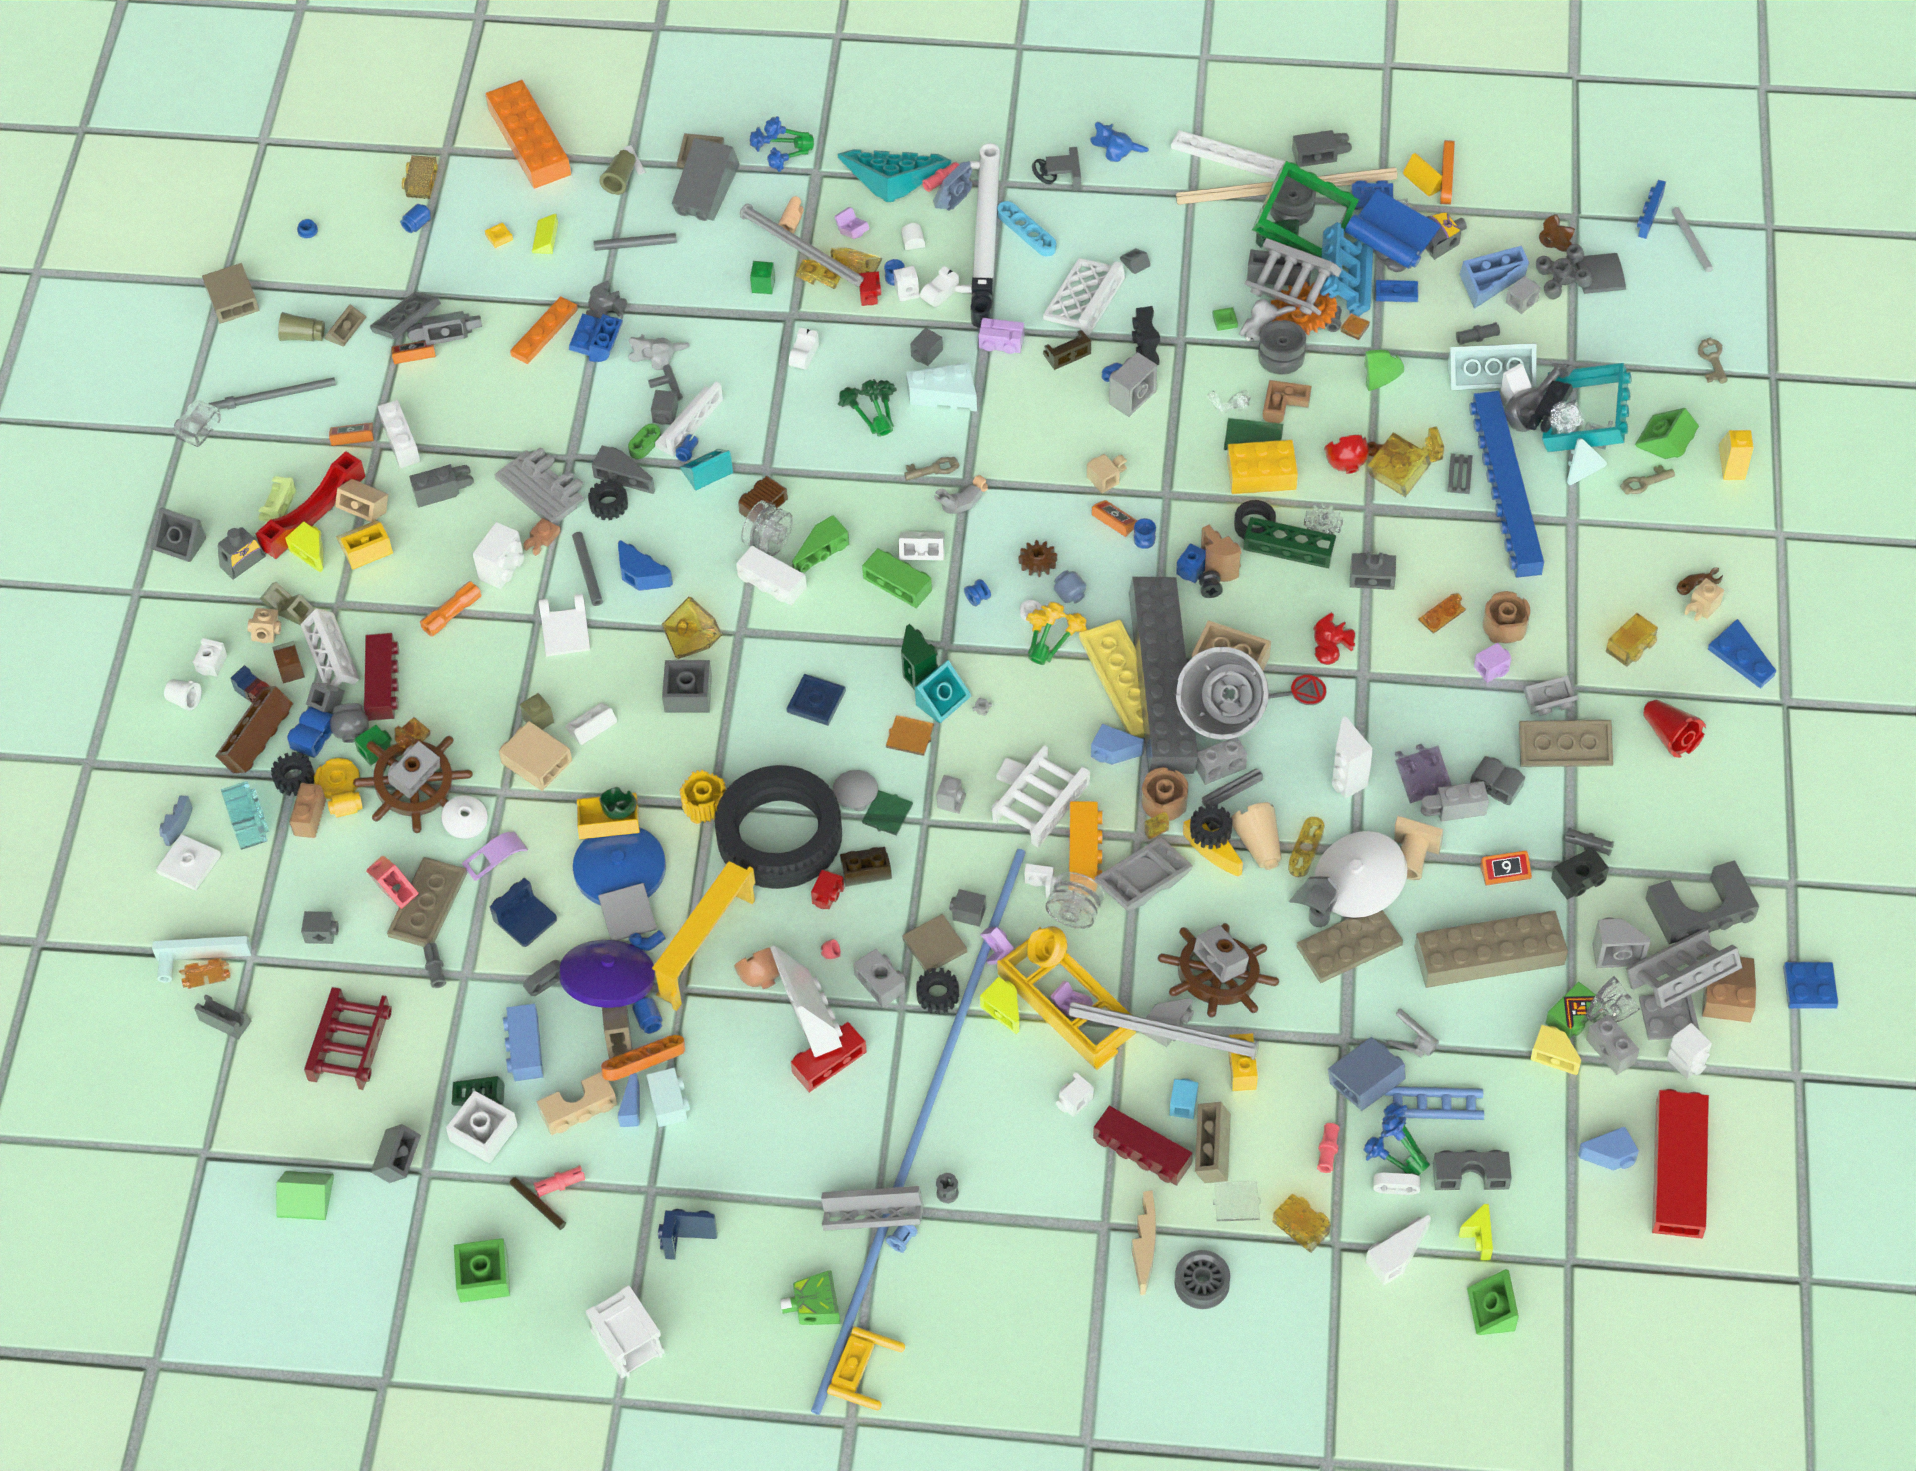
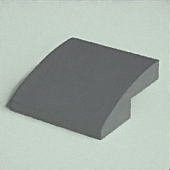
M1617 253L1584 256L1581 262L1576 263L1578 270L1586 268L1593 277V282L1590 286L1582 287L1584 294L1626 290L1623 269Z

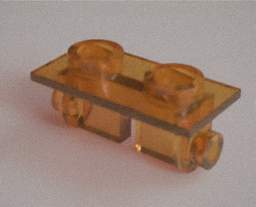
M1458 593L1451 594L1418 620L1434 634L1466 611L1460 602L1462 601L1461 595Z
M222 958L208 960L206 965L199 966L198 963L185 965V969L179 970L182 976L185 975V978L181 979L183 988L188 987V989L204 986V976H208L209 984L226 981L227 978H231L229 968L224 969V966H229V963L226 960L222 961Z

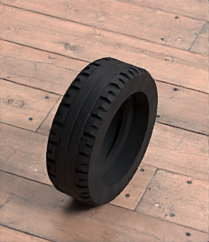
M773 765L748 772L735 780L720 798L717 810L715 811L714 822L717 845L724 863L727 864L730 861L746 870L749 867L753 868L755 886L783 889L805 884L818 877L821 870L827 869L840 850L842 821L837 797L823 779L802 768ZM774 801H790L801 804L810 809L818 820V830L807 843L797 849L783 853H767L752 848L741 839L739 826L746 815L752 810Z

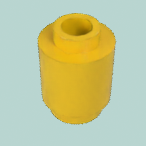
M353 791L332 795L331 800L327 801L330 815L335 814L336 818L358 813V810L363 809L359 792L353 793Z

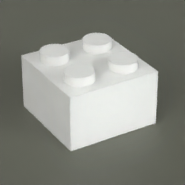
M497 522L493 525L473 552L479 580L499 589H502L505 583L511 580L515 569L521 566L524 561L518 531Z
M474 1091L448 1124L446 1130L450 1142L490 1164L518 1125L514 1112Z

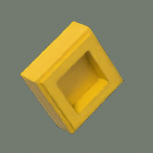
M503 222L485 230V235L494 248L513 240L512 234Z

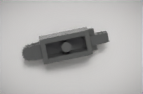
M463 311L424 317L422 318V323L414 324L407 329L408 338L412 342L425 340L426 345L465 339L468 337V333H472V329L482 327L480 315L469 316V313L464 314Z

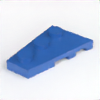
M1738 619L1708 646L1710 652L1760 689L1776 674V669Z

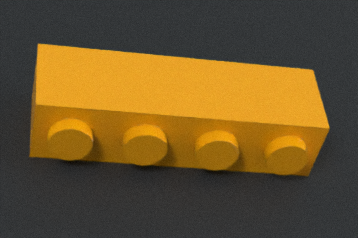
M1070 801L1069 893H1097V883L1094 880L1096 876L1102 873V870H1098V864H1102V850H1098V844H1102V830H1098V824H1102V811H1098V802Z

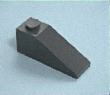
M601 446L592 463L594 478L604 481L608 479L612 482L618 481L619 484L625 487L654 494L653 477L621 450L614 447Z

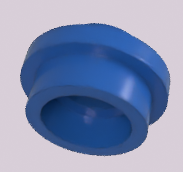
M304 219L298 224L297 232L302 238H312L317 234L318 227L312 220Z

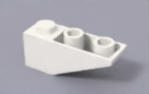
M1429 1214L1422 1219L1420 1217L1414 1219L1404 1230L1394 1231L1386 1241L1382 1243L1377 1242L1368 1249L1366 1263L1383 1285L1405 1272L1429 1229L1431 1219Z

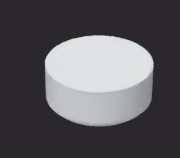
M1035 600L1024 601L1020 606L1021 618L1026 622H1030L1025 620L1028 613H1032L1034 609L1042 610L1041 604Z

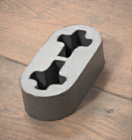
M559 960L551 961L530 975L524 981L523 987L531 996H537L560 981L559 969L561 962Z

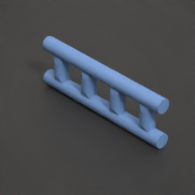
M1394 1087L1385 1094V1096H1393V1103L1398 1102L1401 1106L1403 1105L1402 1096L1417 1097V1109L1408 1108L1403 1116L1406 1118L1484 1120V1110H1476V1098H1483V1089ZM1427 1097H1441L1442 1109H1427ZM1451 1098H1466V1110H1453Z

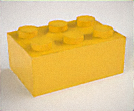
M1293 440L1228 444L1227 465L1232 494L1296 490L1298 472Z

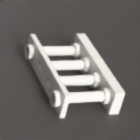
M1043 746L1039 752L1036 751L1033 754L1029 765L1004 796L993 804L991 809L993 822L997 824L1004 815L1030 830L1031 844L1039 848L1070 809V801H1076L1090 784V771L1081 767L1077 773L1072 774L1048 760V747ZM1043 767L1068 781V785L1065 789L1059 790L1035 775ZM1030 783L1055 797V801L1052 805L1046 806L1023 793V790ZM1017 799L1042 813V818L1039 822H1033L1010 809L1011 805Z

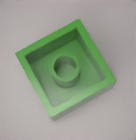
M504 1238L454 1245L456 1291L460 1303L510 1296L508 1254Z

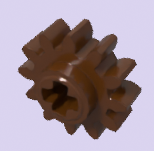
M1035 540L1034 545L1027 542L1026 549L1021 548L1020 555L1018 556L1021 570L1026 571L1029 569V576L1033 575L1034 572L1037 573L1038 577H1041V572L1049 575L1050 568H1056L1057 553H1054V546L1047 548V541L1043 542L1042 545H1039L1038 540Z

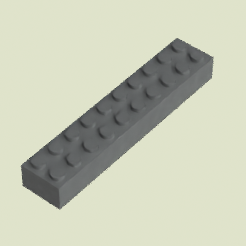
M1132 576L1129 601L1137 658L1136 664L1148 773L1157 768H1168V770L1174 772L1176 770L1184 774H1194L1198 760L1195 730L1183 719L1176 700L1178 678L1182 669L1187 664L1176 577Z

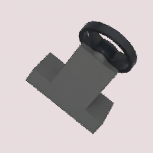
M1069 147V155L1046 157V160L1036 159L1032 163V171L1041 182L1052 184L1056 181L1057 174L1071 173L1073 191H1081V172L1077 147ZM1036 163L1040 165L1041 174L1036 169ZM1051 175L1053 180H1047L1043 176Z

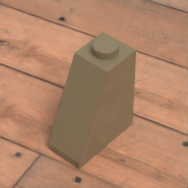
M627 1006L615 1008L602 1007L604 1034L609 1059L633 1050Z

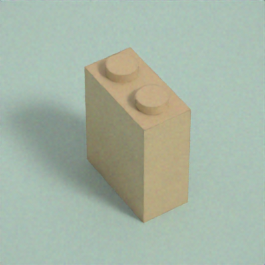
M530 721L523 727H520L515 735L508 742H505L499 750L503 765L541 791L572 762L570 748Z

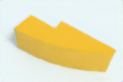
M1191 819L1183 822V835L1203 857L1226 872L1237 877L1242 875L1243 862L1228 840L1227 844L1223 845L1221 843L1220 848L1217 849L1215 845H1213V849H1208L1209 845H1205V848H1202L1201 842L1196 844L1194 839L1191 838ZM1206 823L1202 825L1203 829L1211 831Z

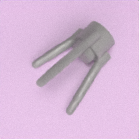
M1398 1009L1396 1016L1419 1034L1414 1042L1417 1048L1389 1040L1388 1044L1412 1052L1420 1058L1424 1054L1431 1056L1438 1046L1439 1040L1424 1030L1402 1009Z

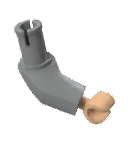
M978 475L974 478L973 485H970L962 493L950 495L945 489L941 488L935 492L937 495H934V498L942 504V508L946 513L958 514L973 508L981 498L982 492L987 491L988 485L985 483L986 479Z

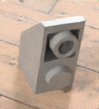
M1186 998L1155 1004L1146 1018L1182 1026L1184 1022L1187 1024L1193 1016V1000ZM1142 1032L1145 1036L1165 1047L1171 1041H1176L1175 1039Z

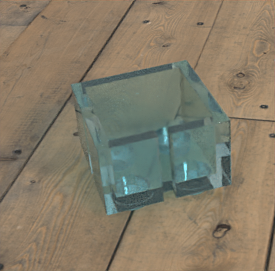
M248 781L221 789L241 850L268 842L265 833L269 832V828L255 788L250 789Z

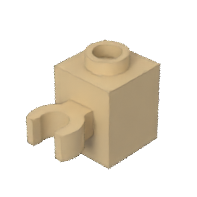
M1105 454L1098 458H1093L1087 463V478L1101 493H1104L1119 484L1120 473L1127 469L1124 465L1127 460L1122 455L1117 456L1113 461Z
M1706 578L1693 591L1690 604L1686 606L1685 615L1694 611L1696 612L1695 621H1699L1702 616L1708 619L1721 605L1724 589Z

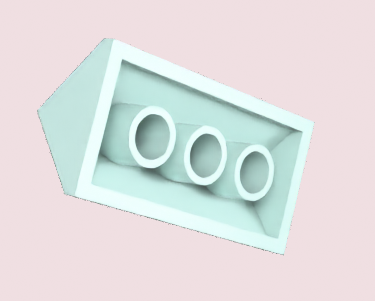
M1536 343L1450 347L1448 373L1451 390L1501 388L1504 372L1520 363L1525 369L1531 386H1537Z

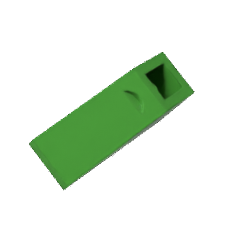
M834 515L814 526L792 561L794 569L801 573L806 572L815 564L825 561L829 556L842 551L849 545L848 531Z

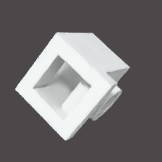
M914 266L894 270V285L899 301L919 298L918 276Z
M202 638L201 646L193 660L196 672L205 676L212 675L217 677L227 658L224 644Z
M1075 1072L1073 1074V1081L1070 1084L1066 1083L1059 1092V1100L1056 1101L1058 1108L1074 1117L1093 1099L1094 1087Z

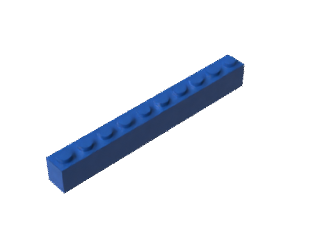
M1499 391L1474 393L1473 401L1469 403L1470 415H1474L1475 418L1473 425L1474 431L1479 434V449H1483L1482 462L1484 466L1487 465V481L1492 484L1491 497L1497 503L1495 511L1496 516L1501 519L1500 532L1505 534L1504 547L1505 551L1510 554L1509 567L1511 570L1514 569L1516 578L1542 575L1544 559Z

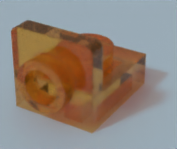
M415 717L402 728L399 725L395 728V741L402 748L414 746L418 741L421 743L430 736V730Z

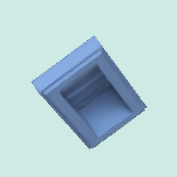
M636 1073L629 1076L618 1112L620 1127L640 1125V1084Z

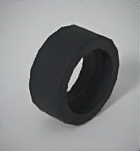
M1249 500L1242 503L1237 508L1234 518V527L1238 536L1242 539L1245 537L1248 527L1242 522L1245 516L1257 514L1265 517L1268 521L1276 522V512L1271 505L1260 500ZM1263 527L1252 528L1251 532L1260 534L1265 530Z

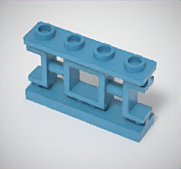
M1336 222L1323 231L1322 259L1333 262L1341 269L1342 265H1344L1349 270L1347 273L1342 269L1339 277L1330 274L1326 278L1320 294L1324 296L1329 293L1331 299L1336 295L1341 296L1347 300L1346 309L1350 311L1349 315L1357 318L1370 310L1373 248L1366 244L1361 245L1362 242L1359 240L1351 243L1345 239L1344 229L1341 228L1340 223Z

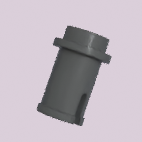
M1338 305L1335 318H1330L1331 324L1325 323V327L1330 332H1336L1341 328L1340 316L1342 309Z

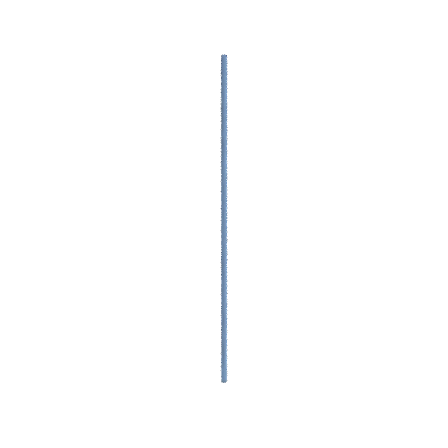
M1017 849L988 928L999 927L1026 853L1022 849ZM985 940L979 951L893 1188L904 1187L991 949ZM883 1214L882 1218H887L891 1214ZM878 1227L811 1409V1412L816 1415H820L828 1395V1387L832 1382L833 1375L843 1354L889 1227Z

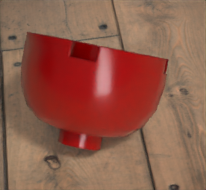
M1362 435L1339 438V443L1333 444V441H1331L1324 447L1328 463L1338 471H1346V474L1357 472L1358 468L1367 461L1369 454L1366 437L1362 438Z

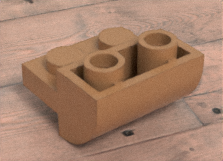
M1210 524L1203 527L1201 549L1206 550L1205 572H1218L1221 578L1220 582H1228L1239 578V568L1241 567L1240 555L1242 553L1240 546L1236 542L1234 543L1229 536L1222 539L1219 532L1214 531Z

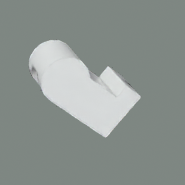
M944 266L939 270V275L922 289L921 299L933 307L939 306L956 292L955 286L959 285V275Z
M799 328L797 340L789 356V366L805 370L809 367L819 346L818 331Z

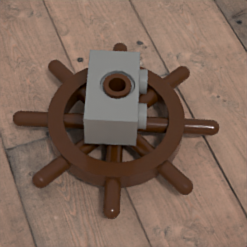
M407 724L404 728L405 741L396 743L387 750H383L372 741L367 743V749L379 757L374 768V777L356 778L353 780V785L355 787H375L376 794L383 804L372 815L373 821H380L391 810L400 815L411 816L412 830L418 834L422 830L421 815L428 814L440 806L444 808L445 804L449 801L447 797L452 787V780L469 779L473 776L471 770H451L450 763L444 752L453 743L454 739L452 736H446L436 747L430 743L415 740L414 727L411 724ZM404 756L400 761L396 760L397 757ZM389 765L388 776H384V772ZM440 767L442 772H435ZM442 781L439 790L436 791L426 782ZM385 785H393L397 789L390 794ZM419 789L430 798L419 802ZM406 795L410 799V803L402 802L399 799Z
M1223 923L1221 926L1218 925L1198 935L1197 938L1186 927H1182L1179 930V934L1187 944L1183 948L1180 957L1164 953L1158 955L1159 962L1178 966V975L1181 983L1170 988L1169 994L1174 997L1188 991L1197 999L1208 1003L1207 1015L1211 1018L1216 1016L1218 1005H1232L1242 1002L1251 1013H1256L1258 1006L1249 996L1254 991L1257 983L1277 986L1279 984L1277 977L1260 974V967L1256 957L1265 953L1267 946L1260 944L1251 949L1248 948L1244 943L1232 938L1229 934L1230 926L1227 923ZM1197 954L1202 961L1192 960L1191 958ZM1191 969L1203 972L1194 976ZM1233 978L1246 981L1239 986ZM1209 980L1211 982V987L1203 983ZM1224 983L1229 989H1220L1221 984Z

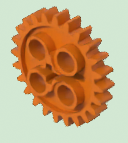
M1305 282L1297 299L1306 302L1315 282L1311 286H1308V283ZM1288 286L1289 290L1285 291L1282 289L1281 293L1289 296L1293 287ZM1319 292L1314 306L1321 311L1320 315L1315 313L1307 315L1301 312L1299 307H1296V310L1278 316L1272 322L1280 320L1291 321L1301 326L1307 335H1310L1312 330L1317 333V328L1325 329L1324 323L1331 324L1330 318H1335V312H1337L1336 297L1331 299L1329 293L1323 296ZM1277 299L1271 300V304L1278 309L1293 306Z

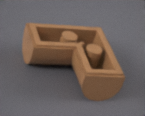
M1269 380L1263 409V419L1271 424H1279L1284 419L1286 405L1308 408L1312 386Z

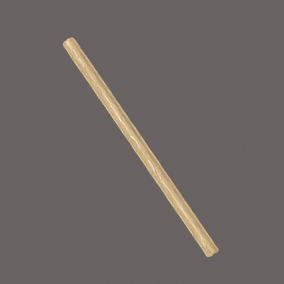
M1393 167L1318 176V178L1325 182H1331L1335 186L1352 185L1356 181H1367L1370 183L1381 180H1395L1398 173L1397 169ZM1274 181L1176 193V202L1178 205L1267 195Z

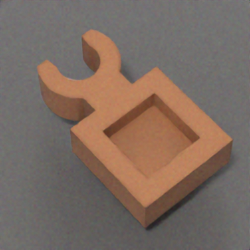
M542 518L529 532L530 538L524 542V550L527 551L530 547L534 546L532 549L535 556L541 552L542 545L548 547L561 533L560 527Z

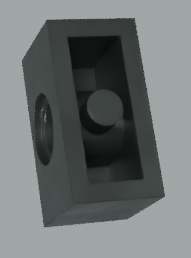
M1591 847L1554 866L1551 879L1568 900L1573 896H1581L1587 889L1593 886L1598 887L1606 881L1609 867L1597 851Z

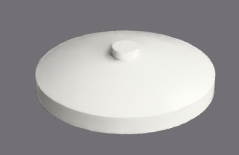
M1362 831L1349 834L1334 842L1321 856L1315 870V877H1330L1338 887L1337 901L1331 911L1345 917H1365L1383 910L1398 897L1406 882L1407 862L1398 844L1390 837L1378 832Z

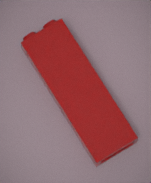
M1673 1089L1659 1090L1656 1099L1652 1233L1703 1239L1707 1219L1709 1095H1703L1699 1092H1677Z

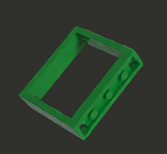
M1286 161L1274 180L1252 231L1275 242L1322 258V248L1266 219L1285 177L1288 176L1346 207L1347 209L1340 222L1344 232L1359 199L1355 198L1350 192L1340 190L1333 183L1323 181L1316 174L1301 169L1297 164Z

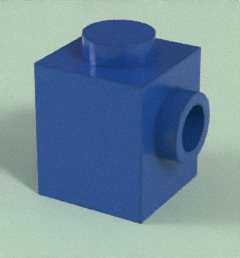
M1190 543L1177 560L1176 575H1179L1184 580L1196 583L1199 576L1205 571L1206 550Z

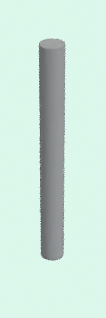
M1675 207L1672 210L1675 219L1704 270L1711 272L1713 266L1679 207Z

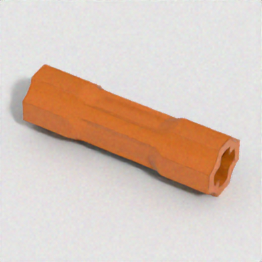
M468 581L456 591L453 597L437 610L430 612L420 621L421 628L430 637L434 636L459 612L477 601L482 596L481 591L475 584Z

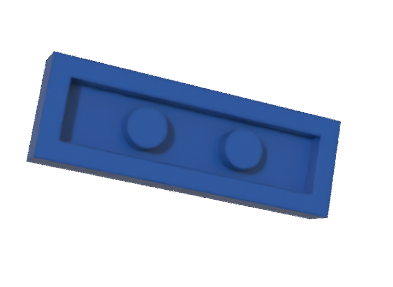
M1658 180L1656 186L1651 187L1648 196L1650 202H1645L1642 212L1645 215H1640L1637 228H1640L1638 237L1647 239L1664 195L1666 181Z

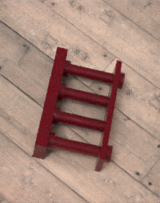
M331 988L304 1068L308 1081L318 1082L320 1074L326 1072L355 1077L358 1089L364 1090L365 1083L369 1082L371 1078V1065L386 1019L389 1020L392 1013V1006L389 1005L387 996L382 995L379 1006L346 1001L341 988ZM347 1010L375 1015L371 1027L339 1021L340 1013ZM337 1031L367 1035L368 1039L365 1047L333 1042V1034L337 1033ZM332 1051L362 1057L358 1068L326 1063V1055Z

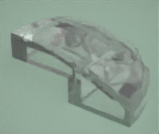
M1613 976L1596 994L1585 1016L1592 1023H1595L1609 1014L1617 1023L1630 1017L1640 1008L1619 980Z

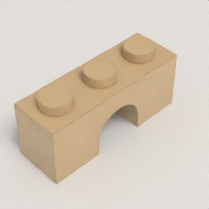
M602 1071L581 1081L584 1096L577 1102L570 1103L565 1101L559 1091L537 1101L540 1115L551 1136L556 1133H563L577 1123L587 1122L592 1116L601 1112H608L617 1105L615 1093L609 1081L602 1077Z

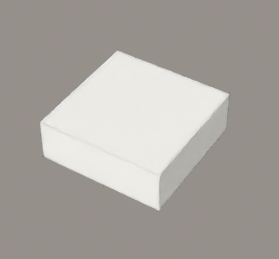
M1005 758L997 773V780L1012 785L1027 765Z

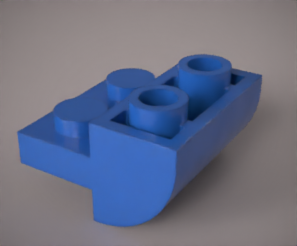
M582 313L569 344V350L588 355L591 362L607 360L623 320L604 314L600 319Z

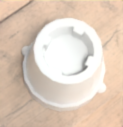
M171 679L164 690L166 700L188 711L197 707L202 694L200 684L192 680Z

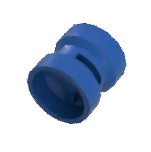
M1143 518L1135 523L1134 544L1137 547L1148 549L1155 544L1156 525L1152 520Z

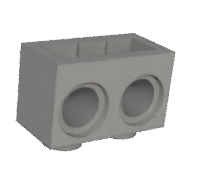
M1238 737L1197 752L1198 760L1195 769L1205 785L1246 769L1247 752Z

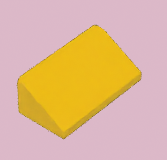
M1416 153L1412 154L1403 171V175L1430 197L1441 190L1442 175Z

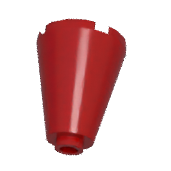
M1658 699L1649 701L1645 705L1644 718L1672 756L1681 758L1680 754L1684 752L1690 754L1699 746L1705 735L1702 732L1703 727L1706 728L1703 720Z

